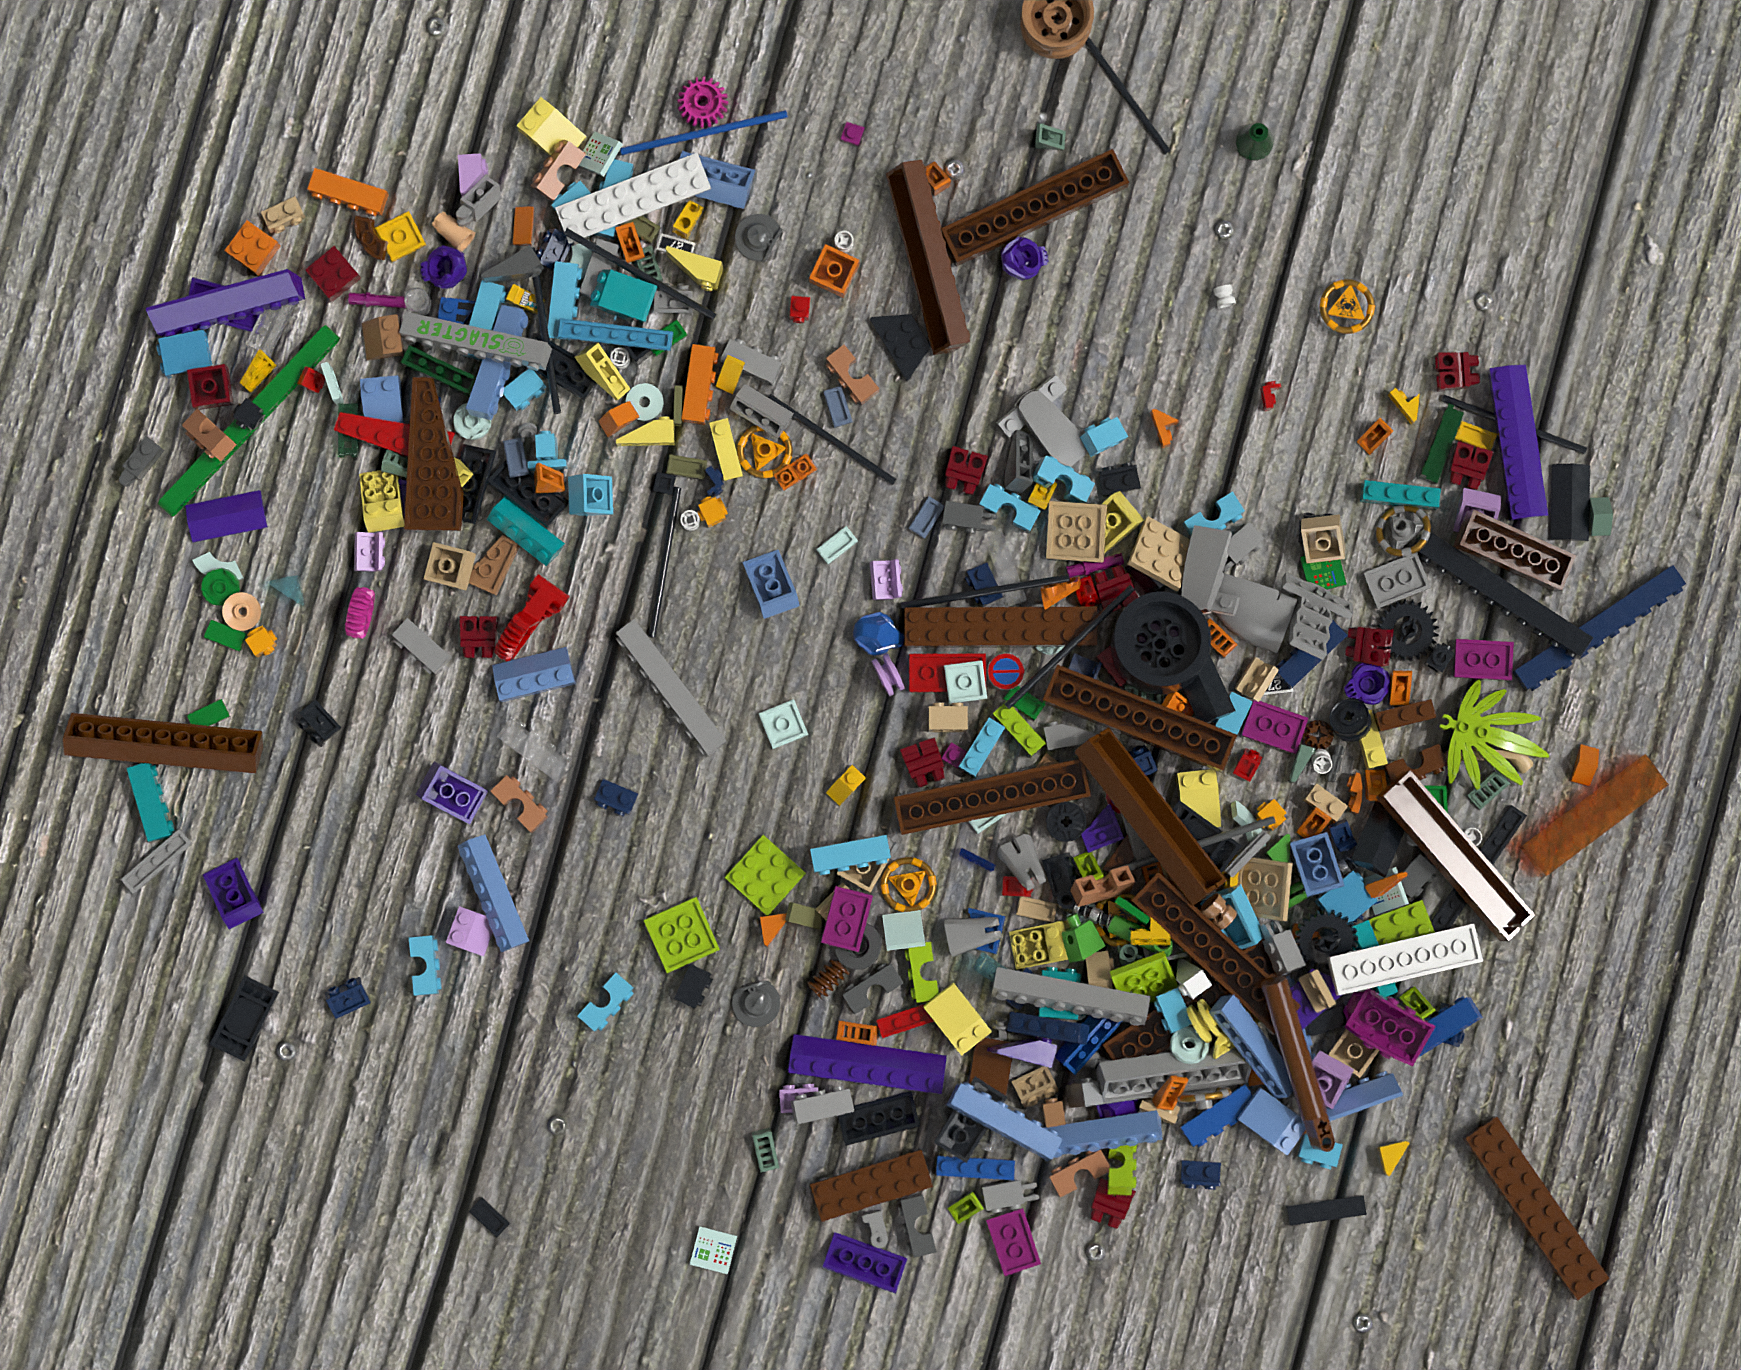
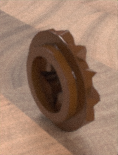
M1314 720L1308 723L1303 733L1305 744L1315 748V750L1329 747L1334 737L1331 726L1322 720ZM1318 727L1320 733L1326 735L1320 738L1319 743H1317V738L1315 736L1310 735L1316 733Z

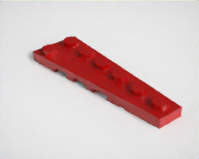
M339 413L334 431L408 456L410 424ZM447 431L451 445L455 433Z

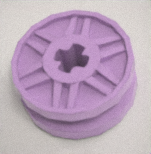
M886 653L883 655L885 664L881 665L877 659L872 660V664L882 686L890 697L894 695L893 685H896L900 691L904 690L905 687L895 665Z

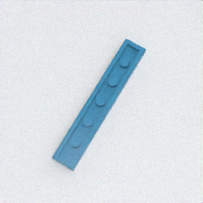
M560 318L557 337L671 351L674 332Z

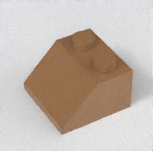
M397 314L377 317L362 323L367 361L405 355L403 337L399 333L401 323Z

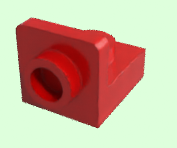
M791 296L790 320H793L794 323L809 321L810 297Z
M305 366L297 384L319 394L324 386L325 376Z
M1275 381L1264 383L1265 386H1262L1260 389L1264 411L1272 410L1276 404L1275 394H1271V391L1280 390L1281 383L1276 384Z
M1091 576L1080 579L1081 585L1076 590V594L1081 607L1100 604L1101 602Z
M1245 748L1233 773L1250 782L1261 763L1262 756L1256 750Z
M1003 876L1002 896L1031 897L1033 889L1027 891L1016 877Z

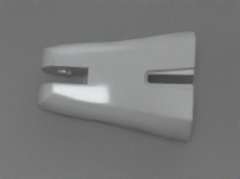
M1022 834L1015 838L1016 849L1011 841L999 847L997 850L998 857L1027 891L1034 888L1031 880L1032 877L1037 880L1039 885L1046 882L1044 871L1030 835Z
M998 917L945 919L944 926L951 956L956 957L1001 939V931L985 933V928L999 925Z

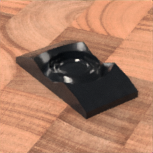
M1180 800L1172 809L1196 841L1223 832ZM1229 838L1202 847V849L1219 871L1223 873L1242 845L1233 838Z
M244 975L210 1045L245 1062L273 1009L279 991Z

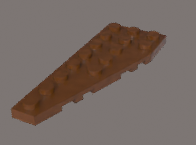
M412 377L404 530L461 531L463 490L434 380L431 377Z

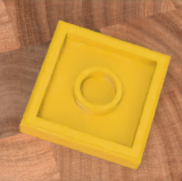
M409 211L375 227L378 235L383 240L388 241L387 253L392 262L426 246Z

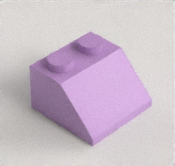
M481 153L458 155L460 193L462 197L485 175H488V163H486V159L482 158Z
M1463 488L1453 531L1459 532L1465 514L1470 510L1479 511L1497 520L1500 512L1501 496Z
M459 906L446 943L485 956L493 934L487 917Z
M1319 1051L1312 1063L1324 1103L1327 1107L1333 1109L1354 1069Z

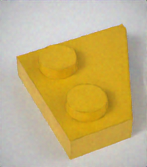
M259 349L240 383L252 393L277 365Z

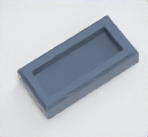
M842 386L823 391L834 428L853 423Z
M521 438L503 441L510 478L529 474Z
M929 496L910 525L909 530L925 539L945 506Z

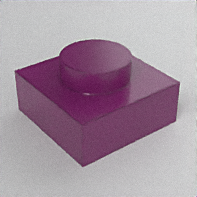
M846 122L840 141L859 146L865 127Z
M951 742L942 760L958 769L967 751Z

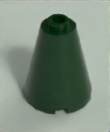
M1262 123L1245 125L1240 129L1236 137L1238 152L1242 157L1252 161L1264 159L1270 154L1274 145L1271 131Z

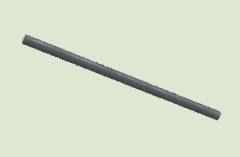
M1274 816L1198 840L1197 842L1201 847H1205L1274 824L1276 821ZM1153 855L1123 866L1128 865L1130 871L1159 861Z

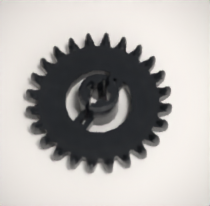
M1404 599L1402 605L1399 601H1396L1395 608L1389 604L1390 612L1383 610L1386 617H1379V620L1383 623L1376 626L1384 629H1394L1397 620L1402 617H1409V620L1399 627L1400 640H1397L1393 630L1392 645L1382 647L1391 649L1390 654L1394 652V659L1400 655L1401 661H1404L1406 656L1410 662L1413 660V656L1419 660L1420 653L1423 656H1427L1425 649L1433 650L1430 644H1437L1432 638L1439 636V634L1434 632V630L1439 629V626L1433 625L1438 619L1430 618L1434 612L1427 613L1428 606L1422 609V602L1415 606L1414 599L1409 604ZM1417 620L1421 626V636L1415 643L1406 644L1407 639H1411L1417 634L1418 628L1415 624ZM1410 625V630L1413 632H1410L1406 636V630L1404 628Z
M1324 909L1323 914H1321L1317 910L1316 916L1310 913L1309 919L1303 918L1304 924H1298V929L1300 930L1295 931V935L1299 937H1296L1294 940L1298 943V949H1301V956L1305 955V963L1311 959V967L1318 962L1319 969H1321L1322 964H1325L1328 970V957L1354 952L1352 947H1358V944L1354 941L1359 939L1355 935L1357 929L1351 928L1354 926V923L1348 922V916L1342 918V912L1335 915L1334 910L1328 913ZM1328 926L1337 930L1333 932L1330 929H1322L1317 937L1312 938L1314 932L1321 927ZM1340 939L1339 944L1335 947V940Z

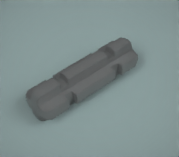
M1335 745L1334 755L1331 756L1332 768L1325 775V780L1333 783L1336 780V773H1338L1342 761L1341 756L1345 752L1343 746Z

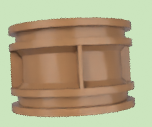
M1024 0L1020 18L1022 37L1026 44L1040 56L1050 59L1069 57L1077 53L1085 45L1090 35L1094 19L1092 0H1054V2L1048 4L1046 0ZM1070 1L1072 6L1068 7L1065 3ZM1037 12L1042 16L1039 19L1034 16ZM1055 17L1059 18L1058 23H1054ZM1078 19L1079 24L1075 25L1072 21ZM1048 30L1049 34L1042 36L1041 32ZM1063 33L1067 38L1061 39L1060 34Z

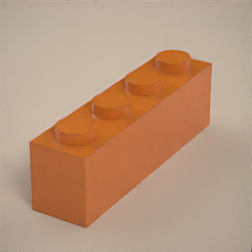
M314 168L307 188L311 196L316 199L322 200V197L330 199L329 202L335 205L343 203L347 205V208L358 211V209L365 210L366 214L376 217V215L382 216L389 196L386 190Z
M692 344L682 422L705 425L706 420L710 419L711 409H707L708 401L712 402L713 390H710L711 383H715L716 372L713 371L714 364H718L719 357L715 347Z

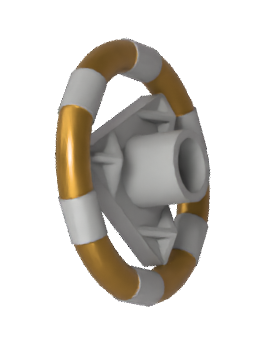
M1394 506L1381 516L1376 526V538L1379 546L1385 552L1400 557L1413 555L1421 550L1428 542L1431 534V524L1428 515L1416 506ZM1405 511L1413 512L1422 520L1423 524L1392 515ZM1389 518L1394 548L1383 537V529ZM1424 529L1422 536L1417 544L1409 548L1401 549L1406 543H1408L1412 538H1414L1418 533H1420Z
M1216 1087L1182 1092L1177 1100L1178 1102H1196L1197 1109H1208L1213 1107L1212 1100L1228 1097L1231 1094V1089L1228 1087Z

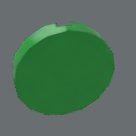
M215 568L209 571L202 579V594L212 605L223 606L231 595L240 591L237 576L225 568Z

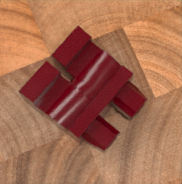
M1438 352L1434 356L1435 371L1439 372L1436 375L1437 392L1468 389L1470 386L1480 383L1479 373L1470 374V367L1479 366V356L1469 355V352Z
M1459 441L1456 442L1449 473H1451L1449 483L1460 485L1463 476L1469 478L1467 488L1477 490L1480 483L1485 479L1493 451L1480 447L1474 449L1473 445Z
M952 446L945 475L947 477L946 488L955 490L957 482L961 481L965 483L963 493L973 495L976 486H979L988 456L972 451L969 462H966L969 450Z
M1121 565L1111 568L1114 578L1111 580L1107 579L1105 571L1094 575L1097 584L1095 589L1101 602L1102 610L1129 585L1134 588L1129 574L1125 573ZM1136 591L1121 603L1123 608L1138 598ZM1119 605L1114 611L1120 610L1121 605Z
M460 616V647L463 648L464 658H475V648H482V658H493L494 648L497 644V616H479V627L477 616Z
M1369 626L1349 628L1348 638L1356 639L1355 646L1347 645L1345 655L1353 658V661L1381 667L1389 666L1391 649L1379 648L1378 646L1389 647L1392 645L1394 629Z
M935 737L919 743L922 755L919 754L916 744L900 749L911 780H914L918 788L928 785L925 775L932 773L935 782L945 779L944 764Z
M1100 1178L1090 1207L1092 1208L1090 1219L1100 1223L1103 1214H1108L1110 1219L1107 1226L1118 1229L1121 1221L1125 1220L1136 1191L1132 1190L1131 1195L1108 1194V1180Z

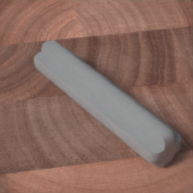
M1264 830L1261 831L1226 867L1225 872L1230 877H1234L1270 840V835Z

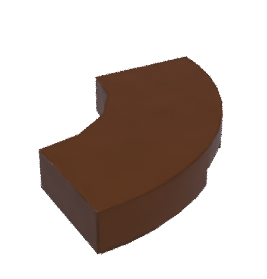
M355 215L354 228L356 237L364 247V250L376 259L385 260L388 241L383 240L377 234L375 220Z

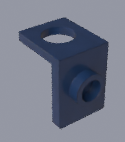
M1073 654L1068 669L1096 679L1102 662H1095Z

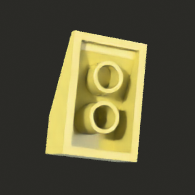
M542 97L538 99L517 125L518 130L549 156L554 153L555 145L562 141V139L568 140L576 147H579L586 138L578 128Z
M666 246L667 257L700 285L701 289L710 292L712 289L717 290L723 271L722 261Z
M1121 491L1112 494L1102 503L1107 505L1104 554L1144 521Z
M1206 769L1177 773L1176 782L1179 800L1216 827H1222L1216 771Z
M954 983L923 1006L961 1056L992 1032Z

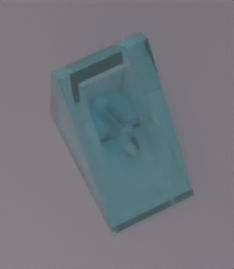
M298 575L270 581L269 584L300 605H305L301 579Z

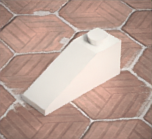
M1183 958L1178 959L1176 977L1180 984L1178 988L1184 996L1187 995L1194 999L1209 988L1211 984L1200 968Z

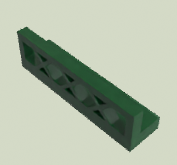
M1451 404L1445 407L1419 478L1437 484L1464 415V412L1453 409L1454 405Z

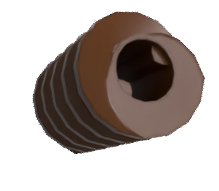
M830 959L831 967L824 965L823 967L826 972L819 970L820 978L813 976L815 983L807 982L808 986L821 999V995L829 996L826 991L827 989L830 991L834 990L832 984L839 985L838 978L841 980L845 979L843 973L850 974L838 961Z

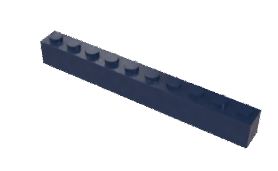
M1670 566L1580 626L1581 630L1593 637L1581 658L1589 654L1587 650L1591 647L1596 649L1604 644L1603 639L1606 637L1613 638L1619 634V629L1624 625L1628 628L1636 622L1635 618L1639 615L1643 618L1652 612L1650 608L1655 604L1659 607L1667 602L1666 597L1670 594L1676 596L1682 592V586L1686 583L1675 566ZM1551 646L1512 673L1524 691L1528 689L1534 691L1541 686L1540 681L1545 678L1548 681L1557 675L1555 671L1562 668L1565 670L1573 664L1571 662L1573 659L1565 654L1566 651L1561 647L1557 649Z

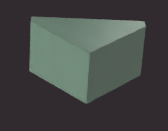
M1038 123L1035 148L1064 150L1066 131Z
M1609 497L1590 498L1591 536H1610L1613 511Z

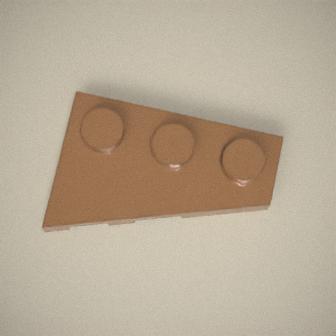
M502 535L487 551V554L473 566L468 584L497 596L520 546L512 539Z

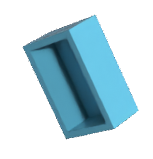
M1241 884L1212 893L1200 902L1202 906L1209 897L1218 893L1226 901L1225 905L1229 904L1237 912L1231 924L1221 931L1240 949L1256 945L1264 937L1261 925Z

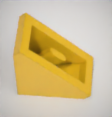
M1400 1141L1377 1147L1385 1175H1391L1410 1144L1409 1142Z

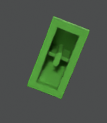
M1290 834L1284 835L1265 853L1270 860L1289 863Z

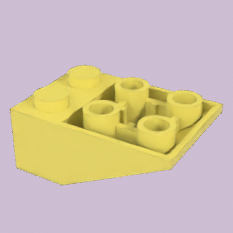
M381 470L359 474L363 517L368 533L404 527L405 520L398 482L399 476L382 472Z
M1068 921L1010 931L1009 936L1016 970L1068 960L1061 935L1063 931L1070 927Z

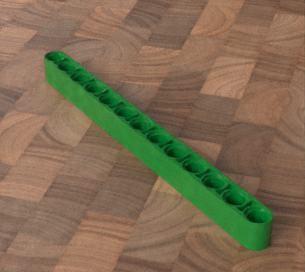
M324 325L252 401L264 410L263 414L265 417L262 423L299 385L297 383L304 367L314 369L339 342L340 337L327 325ZM235 419L223 432L236 444L227 456L220 461L216 457L212 459L204 452L162 496L157 504L168 515L174 517L258 427L255 430H250L246 427L244 430L235 424L237 421Z

